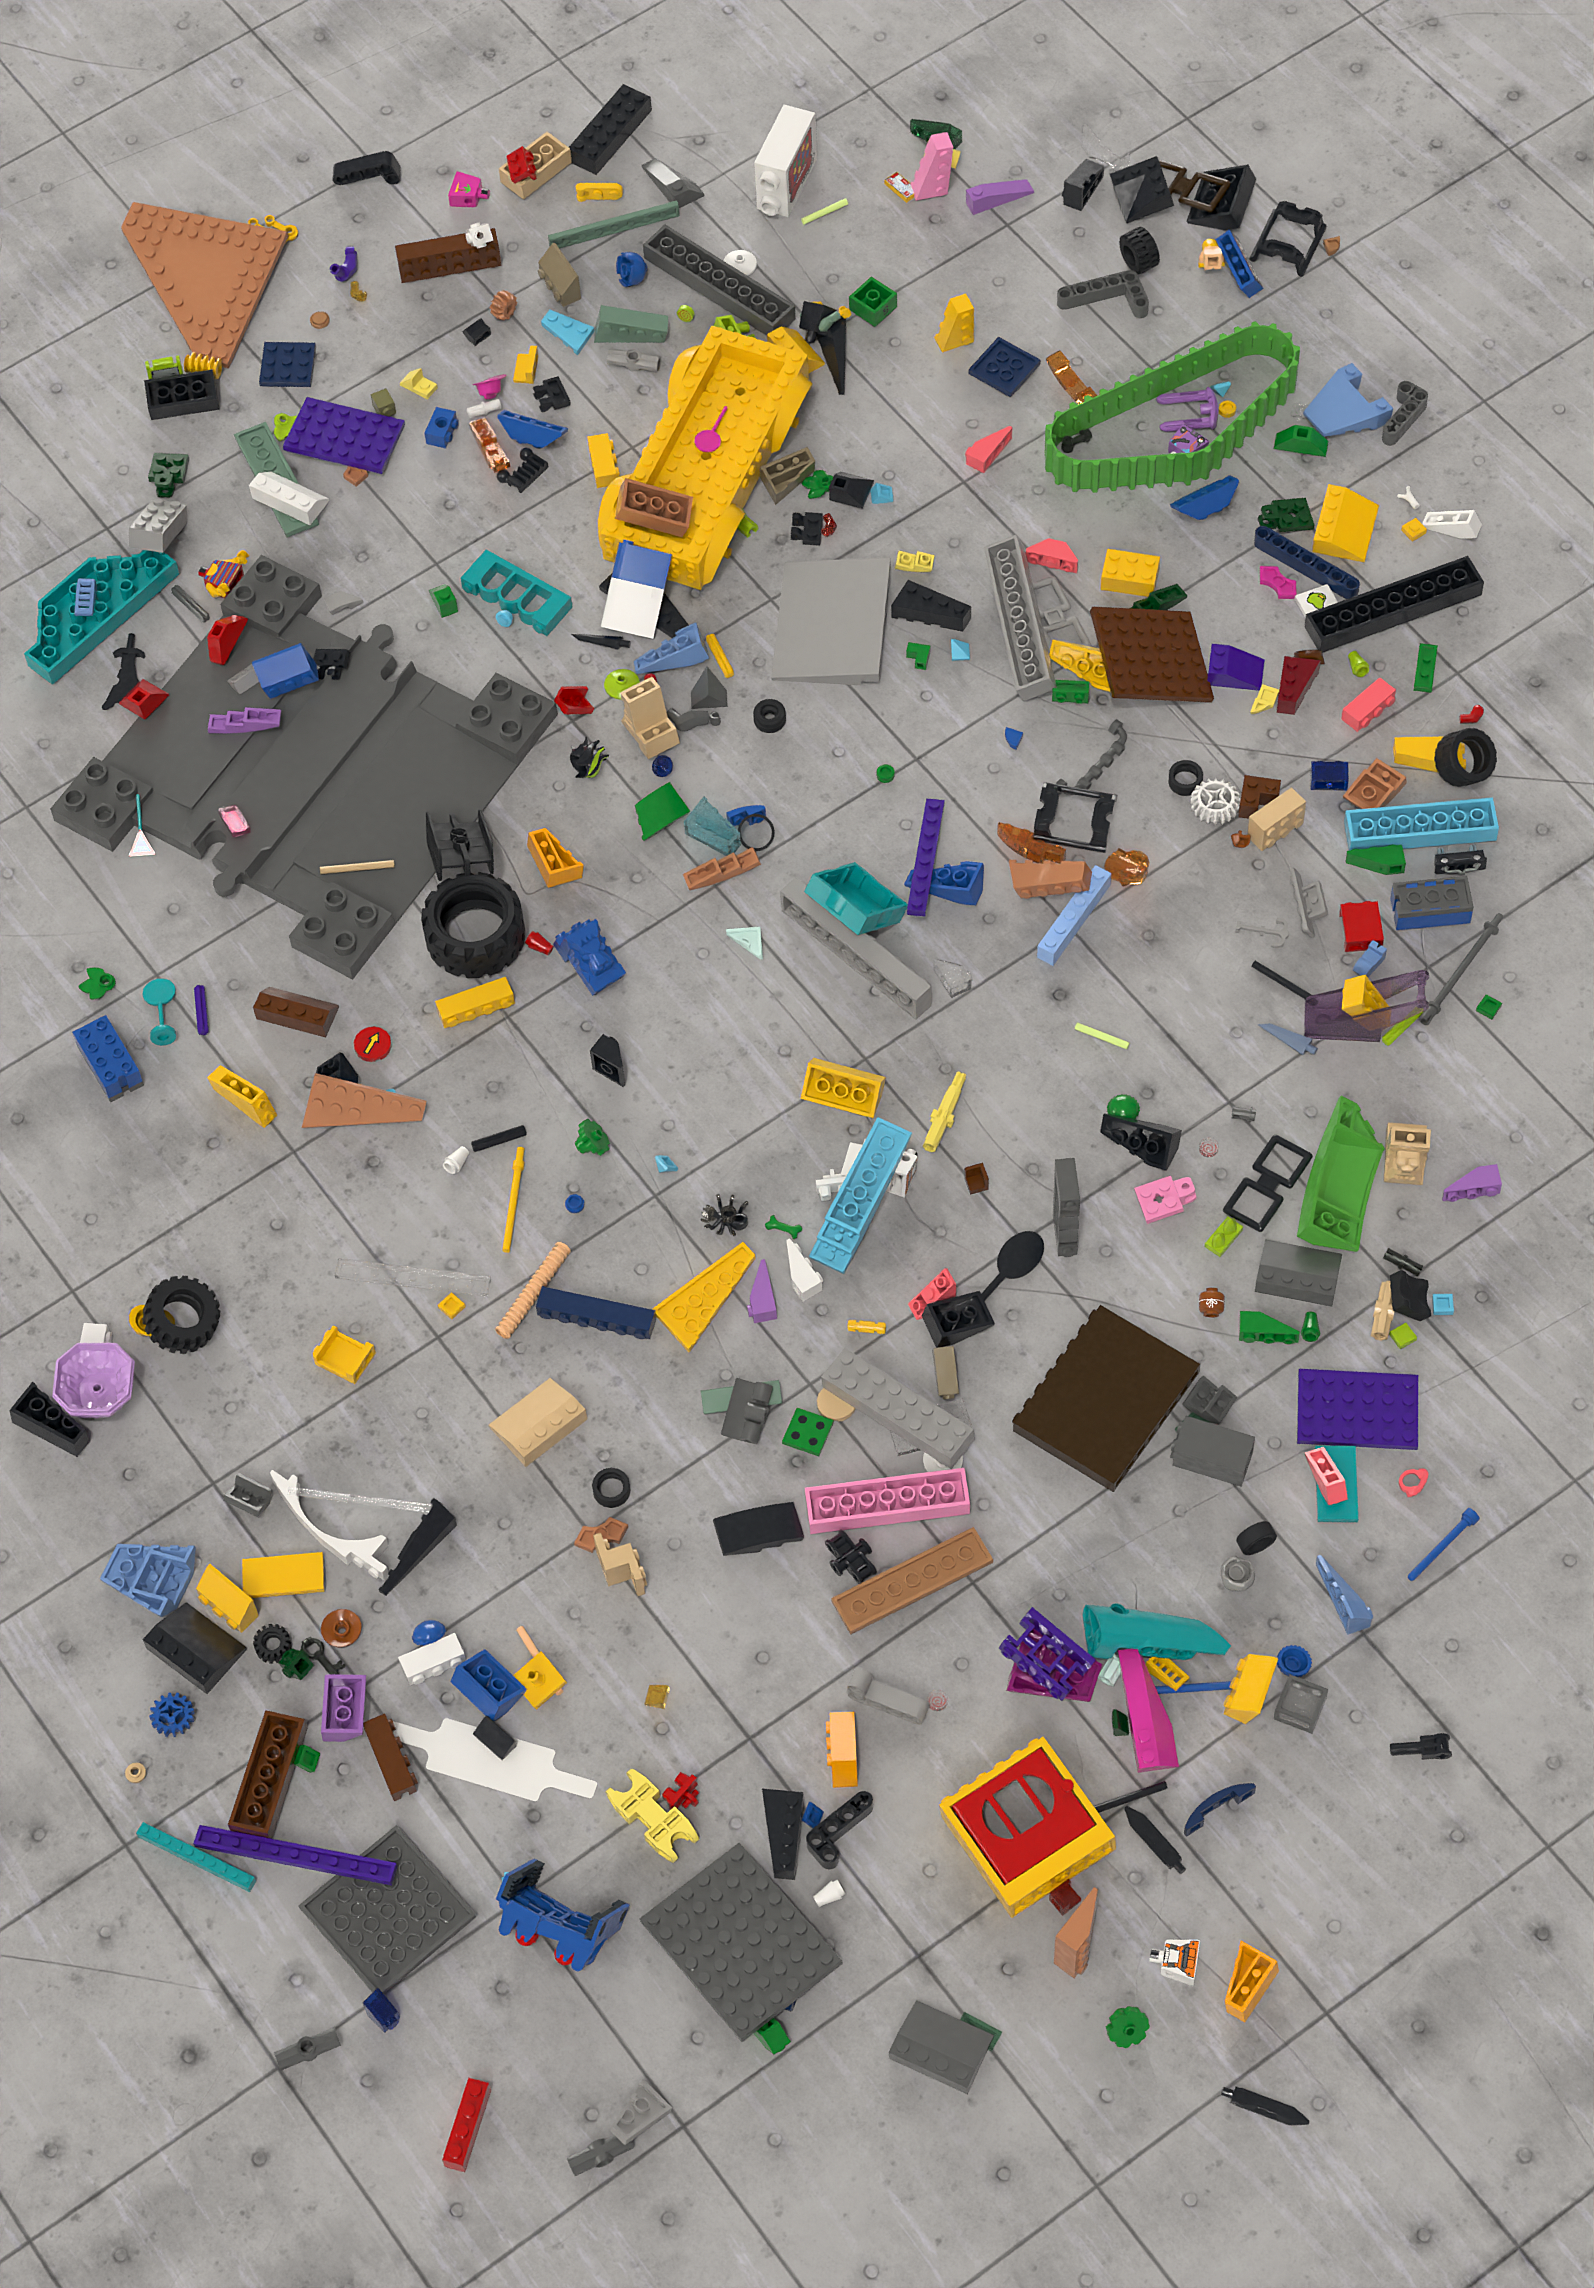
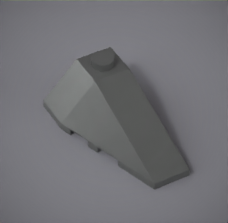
M657 158L642 165L643 170L669 202L677 201L679 208L704 197V193L695 182Z

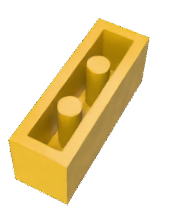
M608 433L588 436V448L597 488L607 487L613 480L620 477L619 468L614 465L617 464L616 454H612L611 451L614 450L613 440H609Z

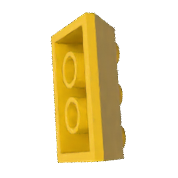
M781 326L767 334V342L808 354L809 373L825 365V362L797 330Z
M209 1564L206 1567L196 1587L199 1595L197 1598L205 1606L207 1604L210 1605L216 1616L219 1618L224 1617L230 1628L233 1630L237 1628L242 1633L259 1616L253 1599L213 1565Z
M1248 1654L1238 1661L1236 1670H1238L1237 1675L1230 1683L1231 1693L1226 1697L1223 1704L1225 1707L1224 1715L1246 1724L1260 1714L1278 1658Z

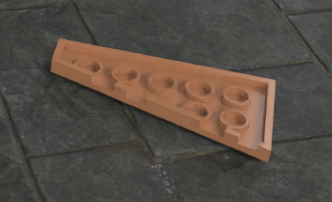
M315 1073L302 1128L422 1121L427 1101Z

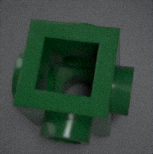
M293 1648L286 1651L278 1662L283 1668L281 1670L286 1677L302 1680L315 1666L309 1660L310 1657L305 1651Z

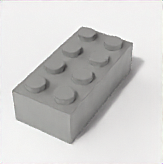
M161 498L153 499L129 527V547L163 553L187 524V504H181L178 501H164Z

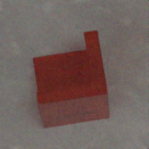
M1069 1878L1049 1893V1901L1062 1916L1081 1902L1080 1896L1071 1887L1072 1882Z

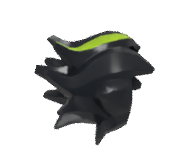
M586 736L584 742L575 749L571 746L570 761L574 769L579 772L575 776L576 778L595 777L599 773L602 761L609 757V754H600L605 750L604 746L596 748L600 742L599 740L588 744V737Z

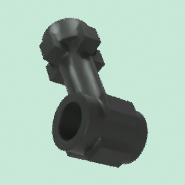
M1082 429L1079 431L1080 435L1074 438L1065 436L1061 444L1063 452L1070 453L1073 451V446L1077 443L1090 441L1092 438L1091 431L1089 429Z

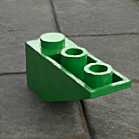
M1392 844L1384 847L1352 849L1346 853L1345 862L1353 866L1383 875L1402 874L1405 872L1406 861L1402 845Z
M1240 1311L1239 1341L1246 1343L1258 1341L1267 1344L1274 1342H1283L1285 1344L1298 1343L1300 1331L1260 1311Z

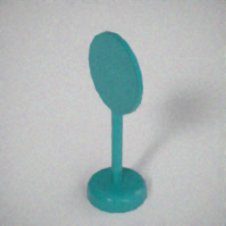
M164 978L150 981L146 984L142 993L144 1001L150 1005L158 1006L160 1025L151 1030L150 1040L152 1043L160 1046L169 1045L176 1039L175 1029L169 1025H164L163 1005L174 998L176 988L174 983Z

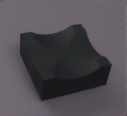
M1403 1270L1391 1274L1390 1288L1393 1311L1417 1321L1431 1317V1309L1427 1303L1428 1280L1411 1277Z

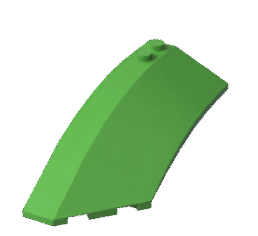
M1340 1096L1313 1162L1302 1203L1297 1237L1313 1245L1357 1252L1359 1250L1370 1190L1385 1148L1382 1143H1378L1375 1139V1132L1368 1120L1364 1121L1360 1114L1361 1109L1359 1105L1343 1096Z

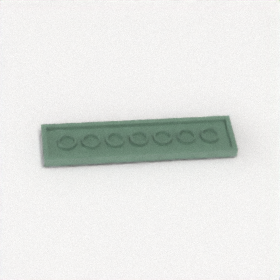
M266 422L234 434V438L255 477L258 473L273 472L298 484ZM271 507L286 538L319 525L317 518H315L311 525H308Z

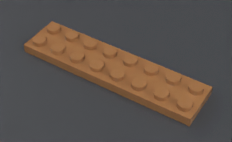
M972 1527L831 1598V1602L851 1635L992 1564L993 1558L975 1528Z

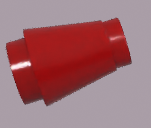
M532 931L525 941L528 948L546 955H550L554 948L539 932L535 933Z

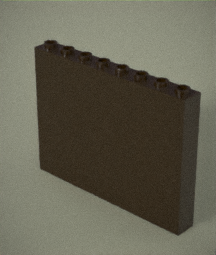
M1100 1305L1097 1310H1092L1088 1317L1089 1321L1086 1325H1081L1077 1333L1078 1336L1070 1340L1066 1352L1059 1355L1055 1367L1047 1371L1044 1382L1036 1386L1035 1394L1032 1398H1028L1025 1401L1024 1409L1021 1413H1017L1014 1416L1012 1423L1013 1432L1114 1492L1200 1373V1363Z

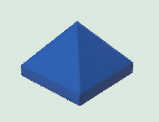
M809 1802L802 1821L813 1829L820 1823L824 1811L812 1802Z

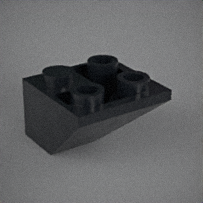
M838 472L834 474L829 486V500L863 509L874 480L845 472Z
M341 1052L317 1067V1074L358 1084V1074Z

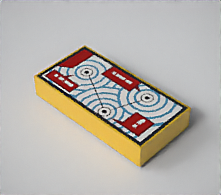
M898 172L884 180V184L906 203L914 198L911 183Z

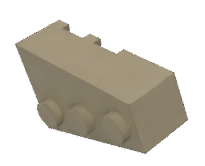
M808 447L760 467V479L775 505L814 472L815 459Z

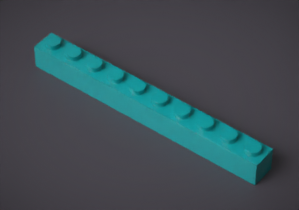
M142 1822L136 1832L138 1838L248 1892H251L256 1883L254 1876Z

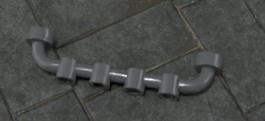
M1118 719L1114 720L1108 731L1113 735L1118 733L1120 738L1111 745L1110 749L1100 757L1095 765L1091 766L1088 773L1079 779L1075 785L1076 788L1088 790L1092 785L1090 780L1092 778L1097 780L1102 775L1103 770L1101 768L1103 766L1109 768L1114 761L1113 755L1117 754L1120 756L1125 750L1123 745L1127 740V733L1122 728L1123 723ZM1059 779L1056 783L1067 786V782L1063 779Z

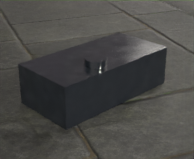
M213 370L144 380L151 420L219 410Z

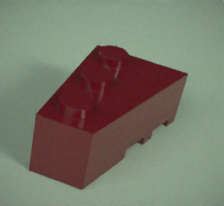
M1284 656L1276 713L1295 715L1305 694L1312 686V682L1319 674L1321 660Z

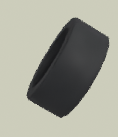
M1191 760L1178 761L1169 770V787L1180 796L1192 795L1196 785L1200 786V783L1203 781L1202 768ZM1180 772H1190L1197 779L1192 784H1181L1175 779V775Z
M605 1468L599 1471L593 1478L592 1489L594 1498L603 1507H619L629 1498L631 1491L629 1478L620 1469ZM611 1478L620 1480L623 1484V1490L619 1495L606 1497L601 1494L599 1488L603 1481Z
M1262 1521L1243 1530L1238 1535L1236 1542L1243 1554L1253 1555L1273 1544L1277 1539V1534L1268 1521Z

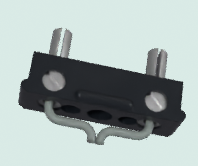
M1474 844L1469 846L1470 851L1446 854L1441 847V850L1440 848L1437 849L1438 854L1435 855L1434 873L1458 872L1460 875H1465L1467 871L1485 870L1487 858L1483 850H1477Z

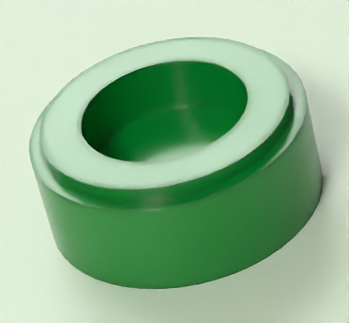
M888 764L879 766L876 771L877 779L882 783L891 782L895 777L894 768Z

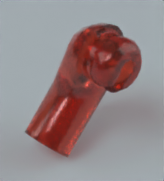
M830 513L823 516L826 525L821 532L825 537H828L830 534L832 535L837 529V524Z

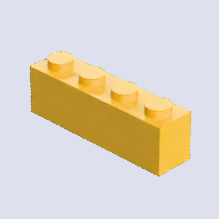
M505 976L435 1001L445 1029L465 1021L474 1020L482 1015L491 1014L493 1011L508 1008L515 1004Z

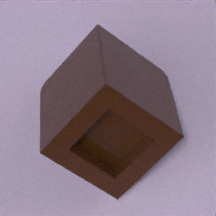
M983 1162L964 1168V1179L970 1195L989 1190V1178Z

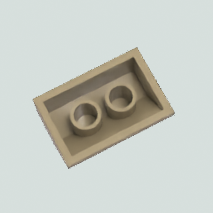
M556 243L551 244L538 262V274L541 279L545 280L548 290H552L555 300L565 307L581 299L579 276Z

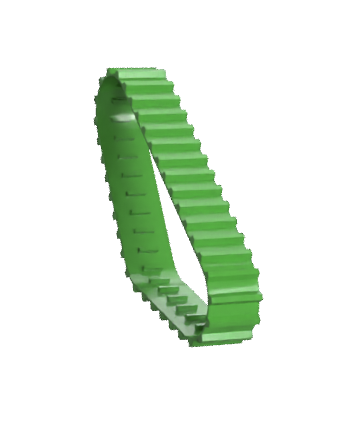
M1255 321L1251 323V326L1243 329L1238 326L1235 327L1234 333L1228 336L1224 333L1220 334L1219 340L1215 342L1205 341L1204 347L1200 349L1191 347L1189 348V354L1185 356L1176 354L1174 361L1169 363L1161 361L1159 367L1154 370L1148 367L1145 369L1144 374L1139 377L1133 374L1130 376L1129 381L1124 384L1119 381L1115 382L1114 388L1109 391L1102 388L1096 397L1092 398L1087 395L1084 397L1083 403L1077 405L1072 402L1069 404V409L1064 412L1056 411L1054 413L1052 424H1046L1045 470L1046 472H1052L1055 477V484H1065L1072 488V492L1076 493L1079 489H1091L1093 493H1097L1099 488L1107 487L1111 491H1116L1117 487L1128 486L1130 490H1135L1136 485H1147L1148 488H1153L1154 484L1165 483L1167 487H1172L1173 482H1184L1188 486L1191 485L1192 481L1199 478L1207 480L1209 472L1213 468L1218 470L1221 468L1223 458L1230 459L1232 457L1234 447L1241 448L1244 438L1246 436L1252 437L1255 427H1263L1265 425V417L1267 415L1274 416L1276 414V406H1284L1287 401V395L1294 394L1300 347L1293 344V334L1290 332L1284 333L1277 329V324L1272 323L1266 326L1259 325ZM1265 355L1278 360L1286 367V370L1212 443L1199 451L1077 460L1064 455L1056 448L1065 436H1074L1082 429H1089L1242 357Z

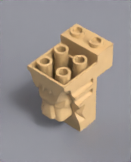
M653 677L620 692L625 707L624 717L621 721L638 742L640 750L648 759L680 743L677 729L667 717L661 687Z
M1388 1122L1385 1137L1384 1182L1423 1185L1424 1168L1427 1153L1430 1149L1431 1129H1427V1125Z

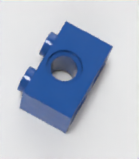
M440 407L435 408L424 433L426 444L446 449L448 442L452 441L454 429H457L459 424L456 411Z

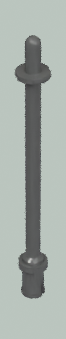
M1498 913L1491 922L1487 921L1484 923L1485 931L1435 1000L1429 1001L1426 1004V1009L1418 1018L1422 1024L1429 1025L1435 1014L1441 1011L1440 1004L1490 935L1498 934L1499 928L1497 926L1503 919L1502 914Z

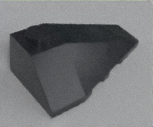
M1106 1113L1103 1114L1100 1133L1116 1144H1120L1128 1149L1129 1153L1144 1160L1143 1162L1148 1166L1165 1171L1168 1169L1179 1148L1182 1132L1180 1129Z

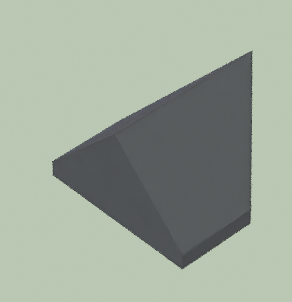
M707 666L691 691V709L728 707L727 690Z

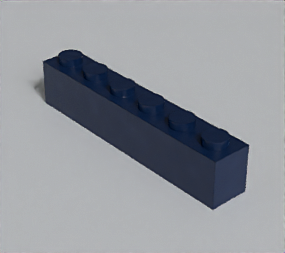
M543 1286L536 1304L537 1315L543 1319L552 1318L562 1323L570 1322L581 1327H594L600 1331H613L616 1334H627L637 1339H651L656 1322V1313L652 1309Z

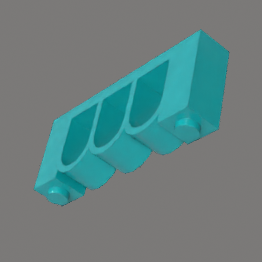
M487 549L461 577L462 589L465 592L475 596L480 594V597L489 603L499 602L501 610H508L511 614L518 613L520 620L524 624L533 625V629L537 633H542L546 636L551 633L573 608L571 596ZM497 573L507 577L498 588H485ZM516 584L526 588V591L518 599L513 601L504 599ZM536 595L547 600L537 611L528 612L524 610Z

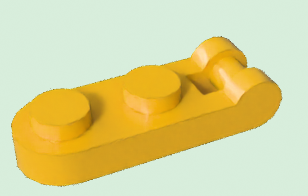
M578 183L575 186L579 202H584L586 199L617 200L623 195V187L618 183Z

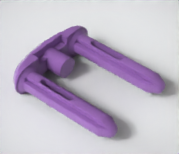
M1207 387L1205 390L1161 394L1158 396L1156 401L1160 404L1206 400L1208 403L1200 404L1201 415L1210 414L1206 418L1167 421L1160 424V430L1165 432L1178 431L1184 423L1192 429L1211 428V430H1214L1218 422V403L1214 391Z

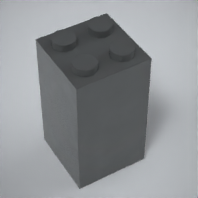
M1185 1416L1184 1422H1179L1177 1438L1173 1440L1170 1458H1173V1466L1242 1487L1254 1451L1255 1437Z

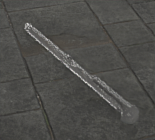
M288 1487L287 1491L289 1495L429 1512L432 1508V1505L295 1487Z

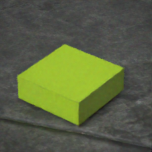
M1407 1323L1398 1326L1389 1333L1399 1349L1417 1341V1336Z

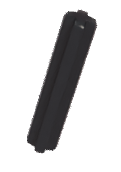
M520 1125L471 1142L473 1151L477 1152L526 1136L527 1132L525 1126Z

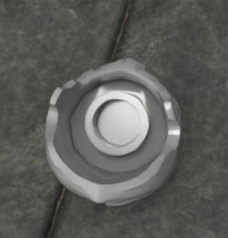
M1232 1556L1224 1562L1221 1567V1579L1224 1586L1231 1591H1244L1248 1589L1255 1580L1252 1563L1237 1556Z

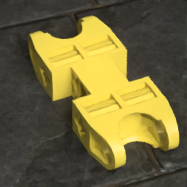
M630 1769L626 1774L633 1783L632 1788L628 1792L622 1793L608 1788L605 1793L615 1810L629 1825L638 1818L649 1829L644 1833L645 1841L659 1855L674 1863L678 1856L672 1850V1843L680 1838L696 1843L699 1837L689 1820L675 1806L666 1813L655 1802L660 1798L659 1790L645 1776L634 1769Z

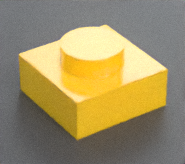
M1414 518L1404 524L1401 531L1413 542L1425 535L1427 529L1417 518Z

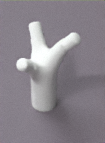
M1407 486V493L1405 495L1398 494L1397 497L1407 500L1413 509H1417L1420 505L1412 495L1410 486Z

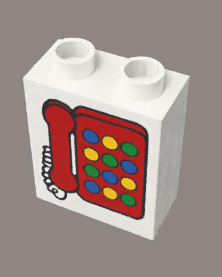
M783 105L754 162L757 209H760L767 215L774 216L778 214L789 217L817 161L814 112Z

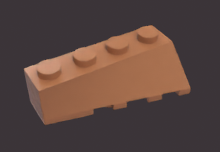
M1009 860L1013 887L1020 898L1028 899L1030 897H1045L1047 895L1089 891L1092 871L1085 861H1061L1060 864L1044 860V863L1040 864L1033 863V860H1025V863Z

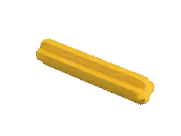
M715 634L707 635L706 641L726 678L733 677L734 670Z

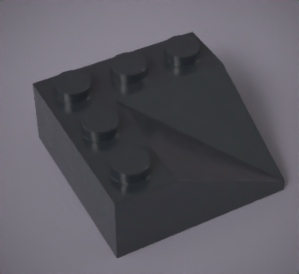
M1158 156L1110 173L1126 224L1174 206Z

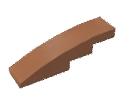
M751 847L738 855L733 852L720 860L713 858L684 873L683 876L689 890H694L745 873L761 865L755 849Z

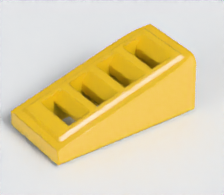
M1151 1657L1145 1663L1149 1674L1175 1691L1190 1678L1169 1658ZM1170 1672L1174 1673L1171 1677L1168 1676ZM1178 1676L1181 1679L1176 1683L1173 1680Z

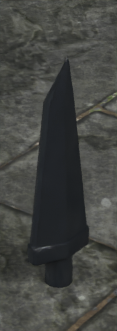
M571 634L579 641L617 650L621 647L630 648L631 641L623 640L622 636Z

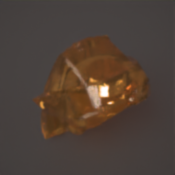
M1118 848L1116 852L1108 856L1104 868L1111 873V879L1119 881L1122 887L1129 884H1142L1147 877L1150 861L1148 856L1140 850L1126 852Z

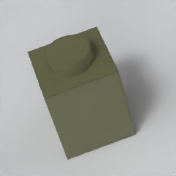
M387 388L370 394L372 405L377 414L389 417L396 414L395 403Z

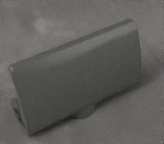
M736 1378L721 1435L758 1444L762 1425L766 1423L768 1418V1403L773 1386L762 1382L754 1383Z

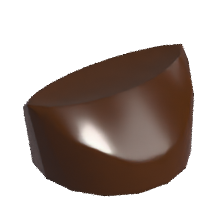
M1312 649L1294 652V657L1321 660L1320 665L1325 664L1322 650Z

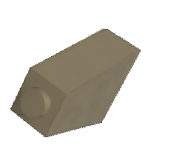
M954 1346L933 1348L932 1354L938 1396H943V1399L955 1398V1394H959Z

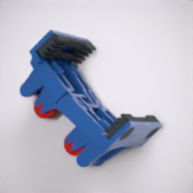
M532 1859L505 1874L496 1900L499 1901V1907L503 1909L499 1926L500 1934L506 1936L513 1929H517L515 1937L522 1946H530L537 1941L539 1935L557 1940L559 1942L554 1953L556 1961L564 1966L571 1963L572 1969L575 1971H581L585 1965H590L594 1962L605 1941L621 1929L630 1906L621 1900H617L612 1903L611 1908L603 1913L598 1912L592 1917L578 1911H572L536 1889L537 1879L540 1878L539 1875L542 1873L541 1870H543L545 1863L537 1859Z

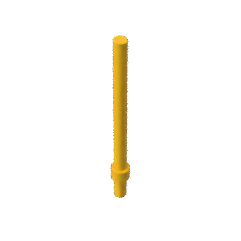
M517 1147L516 1159L513 1161L512 1166L514 1173L502 1251L506 1253L510 1252L521 1171L524 1170L525 1164L523 1161L525 1148Z

